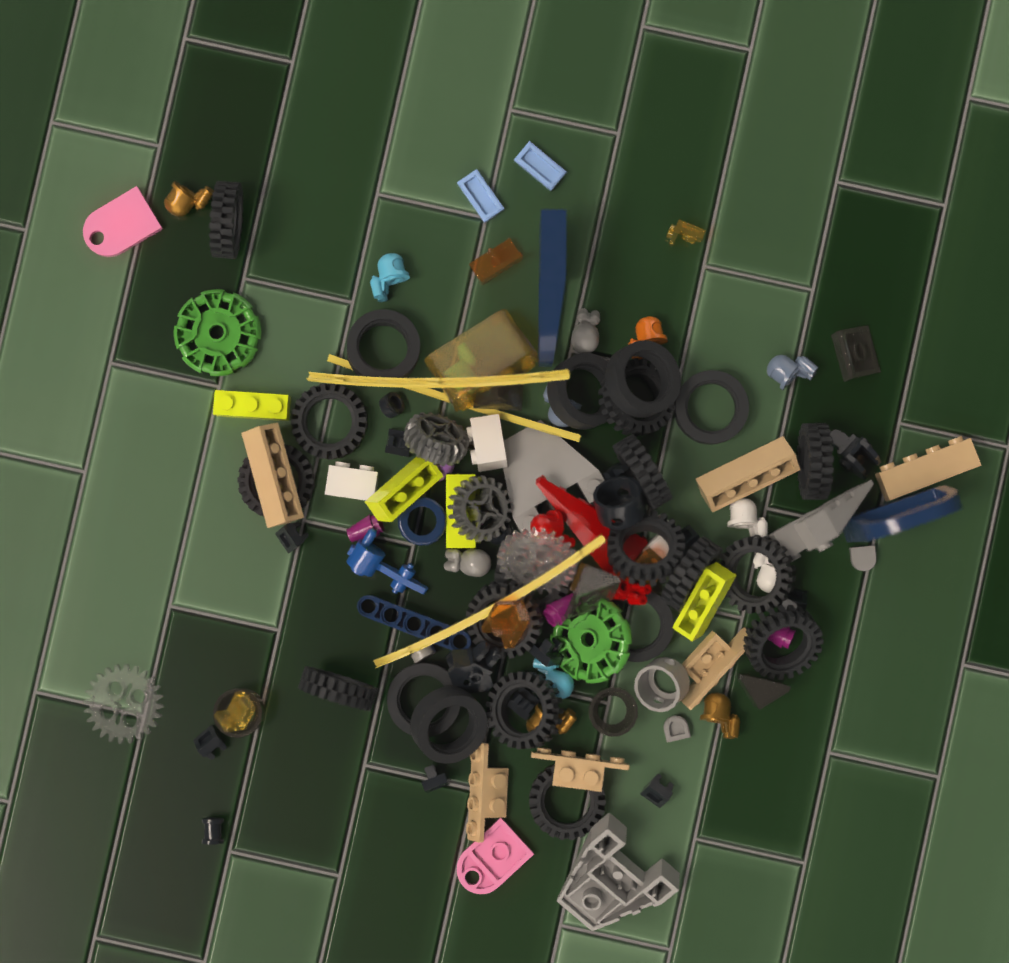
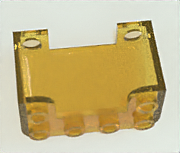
M502 309L429 354L424 359V362L434 378L512 375L514 369L517 371L523 370L524 373L528 372L536 366L538 356L537 351L506 309ZM492 386L441 388V390L457 412L459 410L466 411L474 405L475 394L479 391L481 393L486 392Z

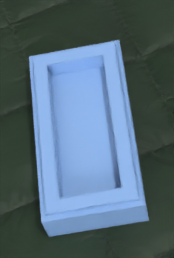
M530 141L514 159V162L550 191L555 188L567 173Z
M477 169L457 182V185L484 223L504 210V207Z

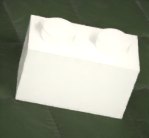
M499 414L470 418L471 427L466 428L470 438L469 442L474 441L475 450H470L472 465L477 464L479 472L508 467Z
M336 462L335 466L329 465L325 494L366 501L377 491L379 473L374 472V467L360 465L359 469L350 468V463Z

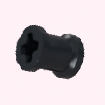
M202 818V823H204V839H202V844L215 845L224 843V839L221 838V825L224 822V818Z

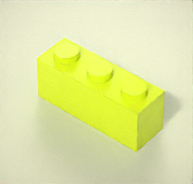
M215 390L213 415L218 417L290 421L291 397L281 394Z
M415 457L370 496L365 503L378 521L392 522L439 481L443 475L436 464L433 465L432 462H425L423 458Z
M446 474V548H476V543H481L475 542L474 539L467 540L466 534H458L459 528L452 527L455 519L448 518L450 514H453V509L447 508L448 505L454 503L449 497L457 495L454 488L456 486L461 487L460 482L462 480L468 481L469 477L476 476V474ZM481 489L472 492L468 500H474L476 494H480ZM475 505L478 507V510H481V505Z
M718 562L707 566L672 628L691 641L703 636L737 575Z

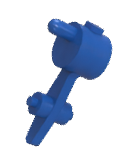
M374 528L369 529L364 538L359 539L356 545L352 544L347 551L349 557L346 562L357 575L372 577L375 571L379 570L393 579L390 586L395 594L398 592L403 593L406 587L423 595L427 592V586L412 578L416 573L413 569V564H402L398 570L382 562L385 553L372 543L377 535V531Z

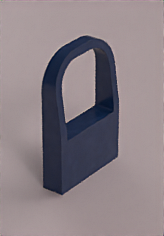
M541 209L538 367H552L566 280V210Z
M945 485L932 487L852 515L843 528L847 543L871 541L949 515L963 509V505L956 489Z

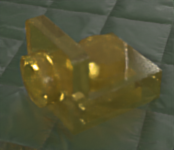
M678 220L676 225L671 224L666 237L670 239L668 245L673 247L678 234L682 235L681 239L689 243L701 242L706 230Z
M244 691L235 692L227 710L216 711L214 717L225 732L246 729L256 707Z

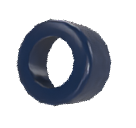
M419 497L398 516V528L402 536L410 543L419 546L430 545L437 542L444 535L446 530V513L443 507L435 500L428 497ZM417 507L430 508L436 516L435 529L427 535L419 536L414 534L408 526L407 519L409 513Z

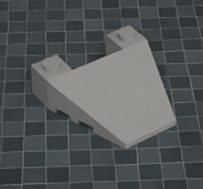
M527 427L504 440L508 467L503 468L507 491H509L508 496L512 500L510 503L513 510L512 517L524 540L533 536L530 531V524L532 519L539 514L535 506L547 500L536 485V479L544 475L549 482L558 487L562 486L565 489L577 484L589 504L594 502L593 492L601 482L605 481L595 466L561 437Z
M872 480L843 492L825 502L822 506L807 512L799 519L791 523L789 522L768 534V537H771L770 541L777 540L780 542L779 547L784 546L787 549L785 552L786 556L791 555L793 558L789 562L800 558L799 552L806 548L808 551L817 548L819 552L832 545L830 540L839 536L873 486Z
M610 812L592 826L557 898V902L591 931L620 921V917L628 914L636 915L641 913V909L651 905L654 907L659 906L679 891L680 873L663 858L644 872L619 850L626 844L627 827Z

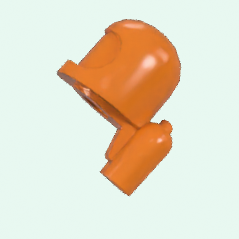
M653 316L640 319L635 327L637 340L631 338L628 345L641 340L653 341L660 345L667 343L668 339L663 334L661 321ZM632 357V359H633V358H638V360L643 359L642 357Z

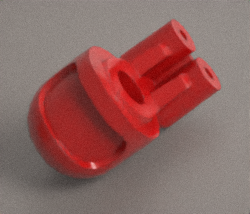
M550 510L546 514H538L532 519L530 531L533 537L539 541H547L546 546L549 549L561 550L575 546V539L573 537L563 535L564 521L559 510Z
M614 571L608 572L600 581V589L605 597L617 600L627 599L630 605H645L647 603L646 594H650L652 590L649 584L639 586L640 583H635L634 585L629 583L628 576L625 580L621 579L620 572L617 574Z

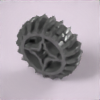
M421 412L419 415L414 414L413 418H410L409 422H407L403 440L405 441V446L410 448L409 452L415 453L417 458H423L425 462H432L433 465L437 463L444 467L446 464L449 466H453L454 463L459 464L460 460L466 456L470 438L467 436V432L463 430V426L457 425L456 421L448 419V416L443 417L439 413L434 415L432 412H428V414Z
M484 475L478 476V478L471 476L468 481L462 480L460 482L461 487L456 486L454 488L457 495L449 497L454 503L447 506L448 509H453V514L448 516L449 519H455L452 527L459 528V535L466 534L467 540L474 539L475 542L491 541L492 537H499V531L507 529L504 523L511 521L507 517V513H512L513 510L508 508L507 504H510L512 500L505 498L509 491L501 490L502 484L500 482L495 483L494 478L486 479ZM481 489L480 494L476 495L474 500H468L472 492ZM475 505H481L482 511L486 513H480L481 510H478V507ZM486 518H492L486 527L479 529L481 523H484Z

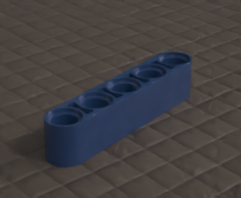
M374 595L363 596L357 604L358 612L362 616L421 639L431 636L430 631L433 626L438 625L443 629L451 626ZM366 599H371L375 603L376 607L372 613H367L363 610L362 604ZM388 608H394L398 611V619L396 621L390 622L386 619L385 612ZM418 617L421 620L419 630L414 631L408 627L409 618ZM461 630L434 644L449 650L468 649L471 645V636H469L468 632ZM458 634H462L467 638V645L463 648H458L453 643L454 637Z

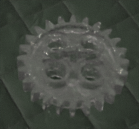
M535 527L532 528V532H528L526 528H523L521 534L515 530L513 536L507 535L506 540L501 542L497 555V565H500L499 571L505 573V579L512 578L513 581H517L516 584L526 585L576 553V550L570 549V542L563 543V536L555 538V531L546 534L545 528L542 529L541 533L537 532ZM577 562L536 588L538 592L542 594L543 589H546L551 594L553 588L561 591L562 585L567 587L569 581L574 579L578 566Z
M119 664L114 665V672L109 667L105 668L106 676L102 673H97L99 682L90 681L89 683L94 689L85 690L91 696L89 699L83 700L84 703L90 704V708L84 710V713H91L92 715L87 719V722L94 721L96 723L92 728L93 731L99 728L102 730L99 737L109 734V742H112L117 737L118 743L122 744L126 737L128 743H132L134 735L138 740L143 739L142 731L149 735L151 730L148 726L157 727L158 724L154 718L162 717V714L157 712V709L164 707L163 704L158 703V699L163 698L164 695L156 694V691L161 686H153L152 683L155 677L147 679L148 671L144 670L140 674L139 666H135L132 671H130L129 664H125L123 670H121ZM114 681L119 682L122 686V691L119 695L114 694L111 690V685ZM132 683V688L126 698V703L129 704V707L123 708L120 716V722L119 724H116V718L118 717L122 708V704H120L119 701L125 699L128 690V684ZM137 689L142 690L145 694V700L142 703L137 702L134 698V693ZM105 705H110L113 708L114 713L111 718L103 714ZM128 713L135 714L137 718L134 726L126 722Z

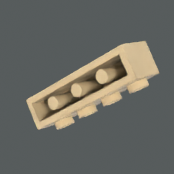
M279 424L262 425L243 432L242 437L267 528L304 518Z
M782 436L696 478V482L702 497L713 513L799 471L800 467L794 451Z
M960 436L949 440V446L940 448L939 445L926 449V455L918 457L915 453L902 458L904 463L895 466L894 462L881 466V472L876 473L875 476L885 501H890L981 466L971 438L963 440V437Z

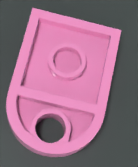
M136 186L92 212L84 223L83 236L87 246L93 252L104 257H114L163 228L141 191ZM96 232H101L104 235V240L99 245H94L91 240Z
M499 818L484 832V842L474 841L462 852L457 863V876L460 883L468 891L476 894H487L496 890L534 853L502 818ZM473 870L479 874L478 882L471 884L466 881L465 875L468 871Z

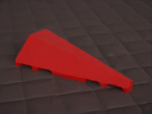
M544 475L537 478L536 485L555 510L561 512L563 520L584 546L598 536H604L606 541L590 552V554L605 574L612 572L613 565L610 566L609 557H607V541L610 529L604 527L599 522L595 506L580 497L576 498L569 494L562 486L558 487L549 482ZM637 534L631 535L623 544L625 554L635 561L648 544V539Z

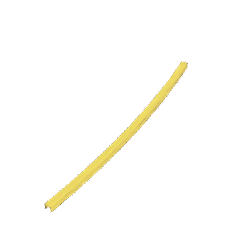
M329 354L328 362L353 370L348 360ZM406 388L486 415L499 414L502 420L576 442H579L581 435L492 409L430 388Z
M566 369L487 377L387 378L308 372L310 375L306 379L311 382L357 386L454 388L565 380L570 378V373Z
M598 536L543 575L485 609L427 638L373 660L376 668L449 637L513 603L602 545L606 541L604 536Z

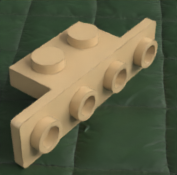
M742 628L728 644L714 631H711L682 663L688 675L694 680L689 686L686 696L681 700L687 708L692 710L698 705L708 691L718 684L719 679L735 665L739 657L745 652L743 639L744 636H748L746 628Z
M483 742L470 755V795L467 801L469 814L466 832L468 840L475 842H484L485 818L506 817L509 768L488 767L489 745Z
M537 747V751H531V758L555 761L553 786L602 792L605 767L629 770L630 768L629 763H624L625 759L620 757H610V761L600 760V755L586 753V757H577L576 752L561 750V754L551 753L552 749Z

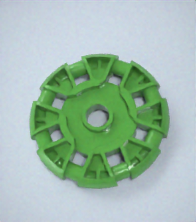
M224 289L206 290L201 292L200 296L194 299L190 298L180 309L177 315L179 317L177 326H174L175 346L177 350L181 351L184 362L199 373L203 371L210 373V376L216 377L235 373L234 370L248 365L256 355L258 340H261V324L259 317L255 316L252 311L253 306L241 295L235 292L233 294L227 293ZM222 301L230 303L228 310L220 308ZM206 303L210 310L201 314L198 307ZM244 314L247 321L240 323L236 317ZM188 320L195 321L192 330L186 329ZM215 326H221L224 330L223 336L219 339L211 337V329ZM242 335L249 337L247 345L240 344ZM195 341L198 348L191 351L188 345ZM234 352L236 359L228 362L225 356L231 355ZM206 355L214 357L213 364L205 362Z
M591 594L578 596L581 605L575 610L579 617L574 619V614L572 613L562 625H556L553 629V634H550V640L552 641L554 637H557L563 642L559 653L564 656L560 665L564 672L578 681L581 679L586 680V683L605 682L611 679L612 674H618L629 659L630 653L628 649L629 644H632L630 624L628 619L624 620L621 615L622 610L611 600L605 597H601V599L596 598L595 595ZM592 608H597V614H592ZM610 619H613L616 624L613 628L608 623ZM563 629H569L568 638L562 636ZM588 632L594 636L592 646H589L585 641V636ZM616 642H620L618 650L613 649L616 646ZM567 651H569L570 655L572 656L571 658H568L566 654ZM605 660L608 666L604 667L601 661ZM583 662L588 663L587 670H584L582 667Z

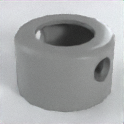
M660 657L654 659L639 671L635 678L634 689L642 705L652 711L665 712L675 707L689 691L690 680L686 669L681 663L673 658ZM656 670H661L672 678L675 683L676 692L667 693L659 689L654 679Z

